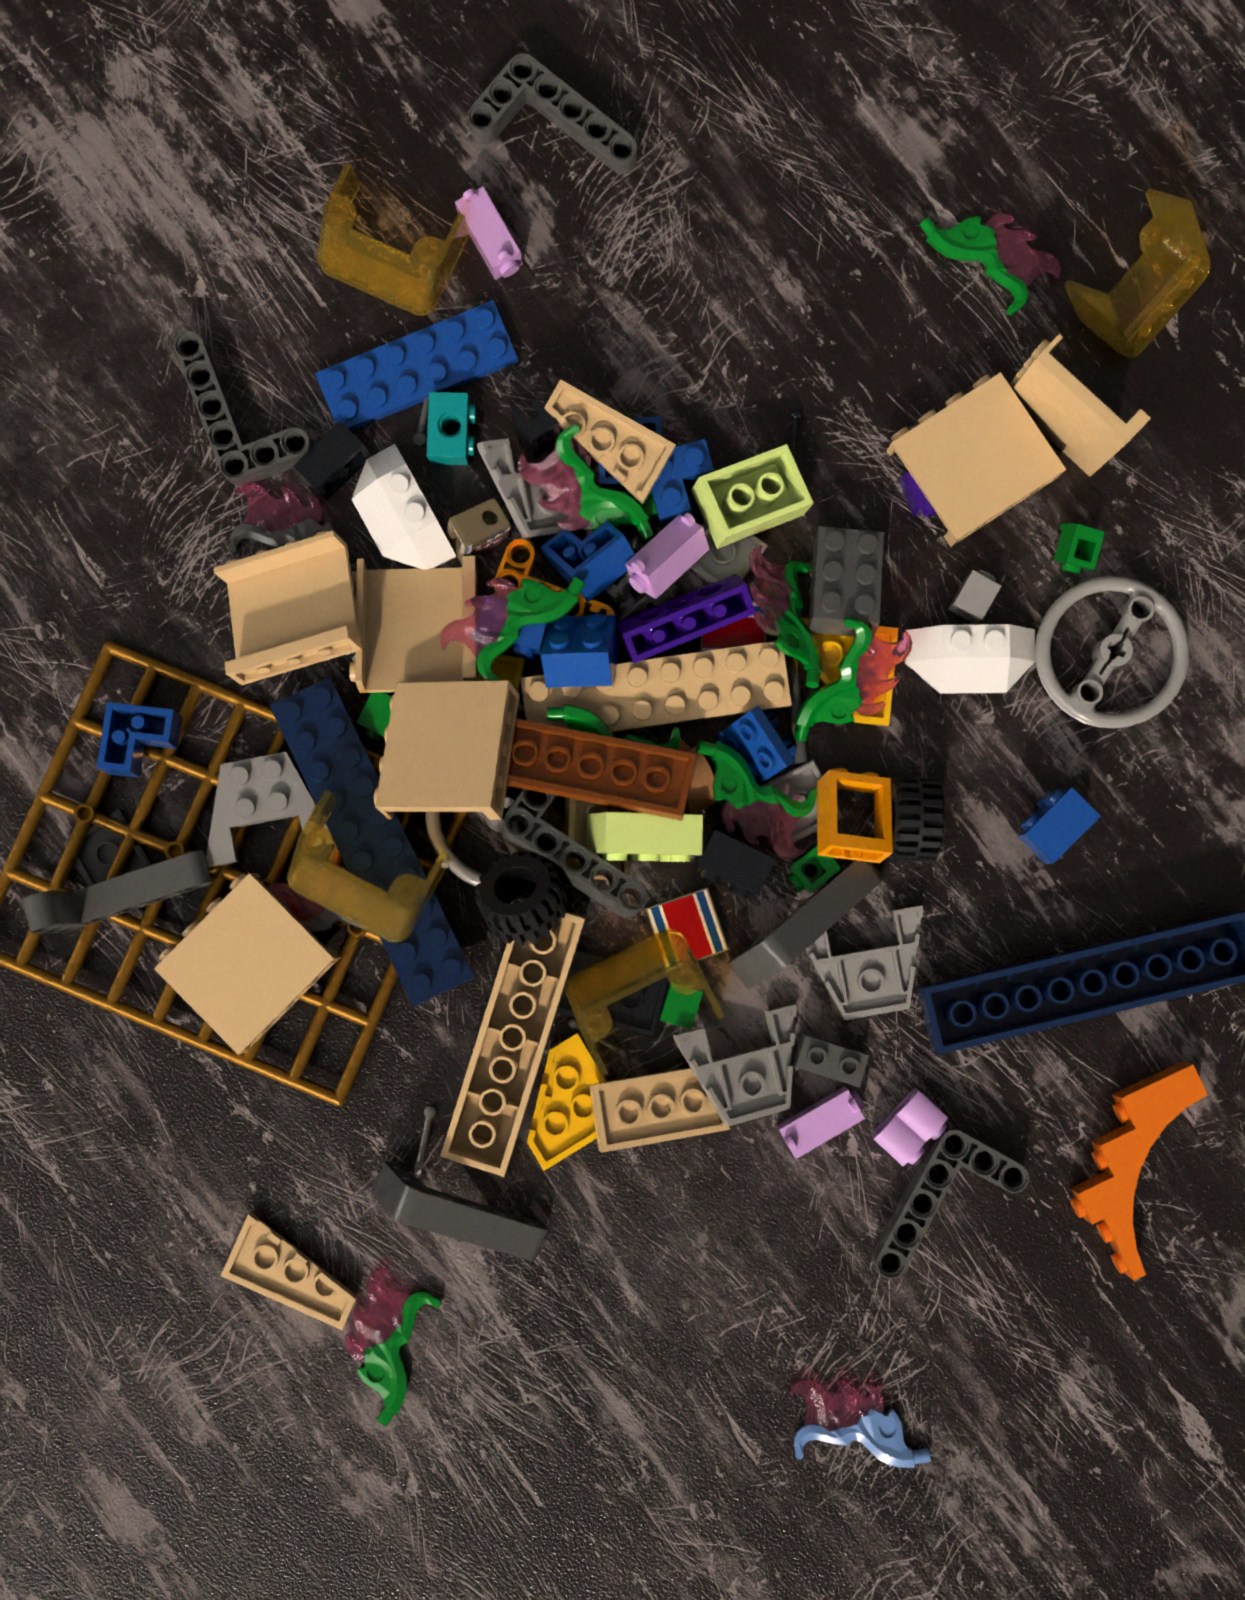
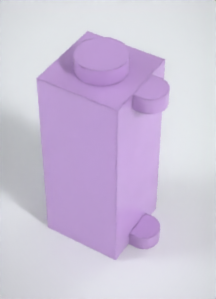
M482 186L477 190L473 188L467 190L462 198L455 201L459 218L494 279L513 275L519 270V266L523 265L519 248L484 187Z
M685 513L683 516L679 514L625 563L630 576L629 582L637 592H644L657 599L710 550L703 526L697 524L691 514Z
M843 1086L776 1126L793 1156L797 1159L864 1120L865 1118L861 1110L865 1108V1105L856 1091L850 1093Z

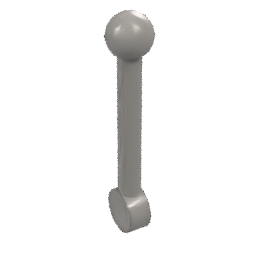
M427 1106L424 1109L426 1119L414 1174L421 1175L432 1118L437 1114L434 1106Z

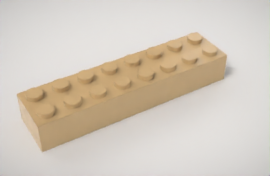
M775 641L647 659L636 663H620L616 665L612 686L546 688L544 675L520 678L526 720L568 729L570 728L567 723H564V720H547V707H564V704H570L591 710L603 720L612 733L746 714L757 706H760L762 711L792 706L785 655L775 645Z
M566 911L565 917L559 918L561 923L557 929L552 928L550 930L551 935L548 937L540 936L537 938L538 942L532 944L529 940L525 941L524 945H516L514 940L510 944H506L440 1157L502 1177L505 1176L586 917Z

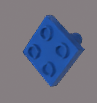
M760 706L753 708L715 736L718 742L740 753L747 762L758 785H761L794 763L793 757L797 752L795 745L789 749L786 748V746L792 743L791 739L786 737L780 739L775 731L779 725L778 719L775 718L769 722L768 719L775 714L770 710L763 712Z

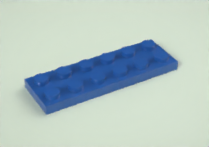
M494 300L316 372L315 375L335 424L340 421L350 431H353L423 402L426 398H429V392H447L518 363V357Z

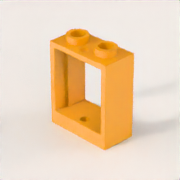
M844 768L828 770L817 781L818 856L881 863L893 853L891 778L879 777L877 773L873 772L862 774L849 773ZM837 789L874 794V838L838 833Z

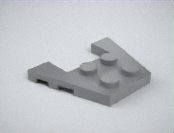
M509 438L483 441L477 444V449L523 539L557 534L565 527L569 531L582 529L585 523L581 521V515L579 514V505L581 504L580 500H577V495H580L582 492L574 467L568 465L565 467L516 473ZM571 438L573 450L591 466V456H588L589 453Z
M287 752L220 764L206 854L208 868L238 863L233 829L299 816L306 849L335 843L317 805Z
M923 905L891 910L897 945L831 956L826 931L806 949L810 960L843 1020L910 1009Z
M796 1004L764 1011L772 1045L712 1061L705 1028L673 1035L675 1043L726 1126H732L790 1109L793 1076L791 1054L792 1046L795 1045L793 1024L794 1017L797 1015Z

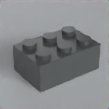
M818 527L814 540L808 625L811 633L855 637V630L846 627L843 623L845 617H850L863 621L870 628L872 638H874L880 623L884 532Z

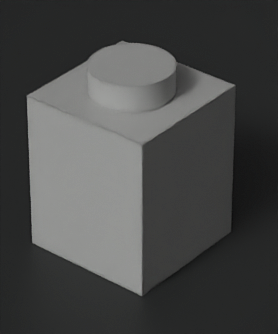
M972 570L964 579L948 610L977 625L983 620L1001 585L995 582L996 578L990 573L983 570H978V572Z

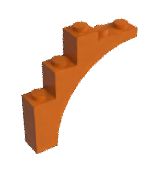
M1184 1061L1112 1094L1116 1102L1113 1105V1110L1121 1123H1126V1125L1091 1141L1095 1150L1091 1152L1092 1158L1099 1170H1104L1105 1172L1070 1188L1074 1197L1070 1200V1203L1078 1218L1083 1217L1092 1225L1100 1221L1096 1227L1105 1243L1110 1242L1114 1254L1111 1255V1259L1120 1274L1124 1273L1134 1281L1146 1275L1137 1251L1133 1227L1134 1194L1140 1170L1151 1146L1165 1127L1185 1108L1208 1095L1194 1064Z

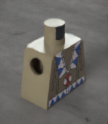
M490 499L449 518L446 537L462 564V556L477 557L505 541L509 535L510 525L515 522L506 505L500 508L495 499Z

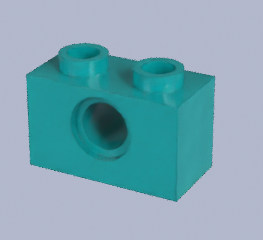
M429 392L427 458L430 464L469 466V455H475V436H470V424H476V404H471L468 393ZM451 423L461 426L459 432L454 435L444 433L446 426Z

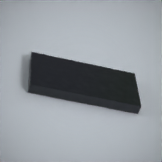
M576 949L557 1013L655 1038L671 974Z

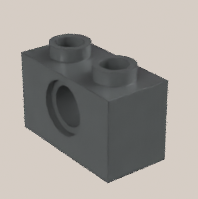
M801 1032L792 1065L795 1068L860 1088L869 1055L863 1051Z

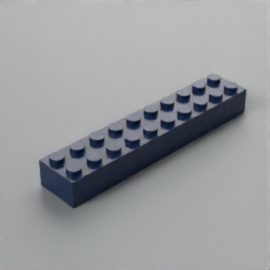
M329 677L269 705L412 1006L418 1007L475 979L476 977L397 813L394 812L393 819H387L375 807L374 792L379 786L380 778L332 679Z
M1245 911L1223 913L917 986L916 990L931 1051L943 1054L1245 982Z

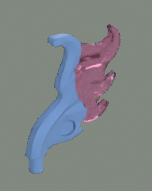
M806 1379L796 1382L791 1387L789 1393L791 1395L800 1393L805 1398L807 1405L804 1424L797 1430L794 1436V1449L797 1459L804 1457V1445L810 1440H819L845 1446L851 1441L857 1440L878 1460L887 1465L915 1468L914 1464L931 1462L928 1448L912 1450L911 1447L906 1446L903 1438L902 1423L893 1408L888 1409V1413H883V1397L879 1389L874 1385L865 1383V1387L870 1392L866 1397L857 1393L850 1383L842 1379H836L837 1384L841 1387V1390L837 1393L826 1390L818 1382Z

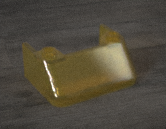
M345 163L323 211L317 250V262L321 270L332 278L415 315L424 316L430 314L435 309L469 237L465 215L458 213L445 242L431 236L423 237L415 243L410 254L405 253L352 229L357 220V211L353 200L360 186L352 165Z
M1150 188L1145 194L1153 218L1140 232L1139 239L1143 255L1107 294L1070 280L1064 284L1078 319L1118 354L1128 358H1136L1142 353L1207 278L1211 267L1210 257L1191 200Z
M325 789L298 838L287 875L290 888L296 893L389 942L399 943L405 941L415 928L449 865L451 857L442 850L426 880L412 874H404L393 881L388 892L328 862L327 859L333 850L334 841L331 833L324 828V825L338 798L332 792Z
M669 928L658 932L575 973L567 981L565 987L566 996L580 1032L602 1077L609 1074L610 1069L597 1042L606 1037L612 1028V1017L606 1006L660 979L667 977L672 988L682 995H691L704 989L717 1018L724 1017L686 937L679 930Z

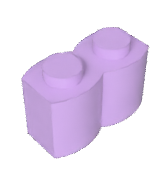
M915 1087L902 1099L893 1112L880 1123L871 1134V1137L902 1166L908 1162L914 1164L924 1153L922 1146L930 1138L933 1140L937 1139L947 1127L945 1122L948 1117Z

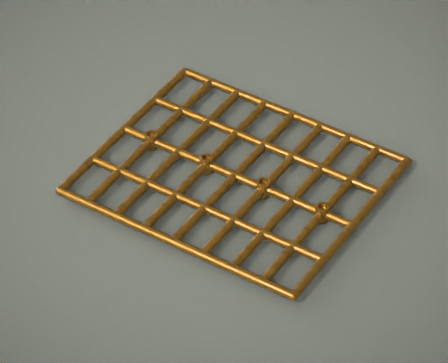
M106 641L0 873V907L12 880L40 892H72V890L63 886L89 827L93 824L123 836V840L105 880L122 875L136 842L164 853L168 859L194 852L190 850L188 844L213 787L218 784L220 764H224L246 712L249 711L277 723L270 706L113 641ZM113 656L145 669L129 705L144 706L158 674L190 687L178 713L183 717L179 744L202 692L234 705V709L208 768L176 756L177 749H159L153 746H145L144 757L157 761L130 824L104 815L98 809L113 776L101 770L85 804H78L52 793L79 731L82 730L98 738L102 736L103 725L85 717ZM278 727L266 755L283 751L286 740L280 727ZM364 745L378 774L380 771L379 762L384 753ZM169 767L202 780L176 841L173 842L142 830ZM306 784V787H307V789H308V791H309L311 797L313 798V796H312V794H311V792H310V790H309V788H308V786H307V784ZM46 805L68 813L77 820L51 881L18 868ZM400 812L399 819L405 832H407L415 812ZM453 812L444 833L445 840L451 850L468 812ZM295 816L292 817L266 879L259 880L282 903L304 911L301 920L310 921L328 908L322 904L342 857L334 843L310 900L281 888L278 882L301 831L300 818ZM249 826L238 827L233 830L237 854ZM437 854L433 861L417 855L435 891L445 865L440 861ZM233 864L208 868L209 872L214 874L212 878L213 883L209 885L193 922L198 921L200 923L208 915L206 909L219 897L226 879L233 882L244 872L232 868ZM164 900L147 905L141 919L127 913L107 919L135 931L108 995L75 982L101 921L84 926L62 977L29 963L42 933H31L29 928L17 957L0 951V966L335 1106H342L347 1099L398 978L396 970L390 961L369 1013L336 1001L335 998L361 937H367L381 944L383 943L377 931L363 930L344 921L335 922V925L347 929L349 934L339 955L341 958L335 964L323 995L309 989L299 999L316 1006L317 1009L289 1072L256 1058L267 1032L247 1052L238 1055L231 1047L211 1039L214 1030L205 1021L199 1033H196L165 1020L177 994L168 983L165 985L153 1015L120 1001L148 937L169 946L172 944L177 946L185 938L154 925ZM329 1012L363 1026L336 1091L302 1077Z

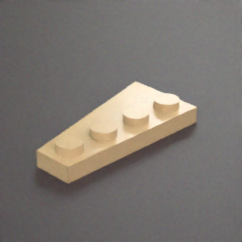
M560 379L544 409L551 418L555 417L559 425L564 430L574 424L580 425V431L572 436V438L640 503L644 504L674 452L676 444Z
M252 1212L247 1215L221 1274L222 1277L340 1330H343L358 1297Z

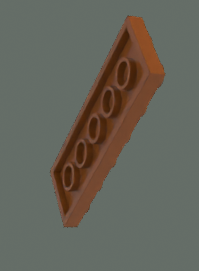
M516 718L507 786L683 821L696 767L697 754Z

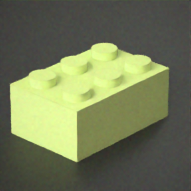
M787 444L703 475L697 479L691 489L717 549L801 517L813 505V500Z
M601 812L586 814V848L605 861H627L628 854V861L691 862V855H702L703 815L684 814L683 821L646 813Z

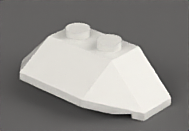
M394 444L366 459L352 496V501L382 556L420 569L437 568L457 557L397 446Z
M1011 624L938 625L905 630L904 661L909 668L913 669L940 694L1006 693L1035 662V629Z

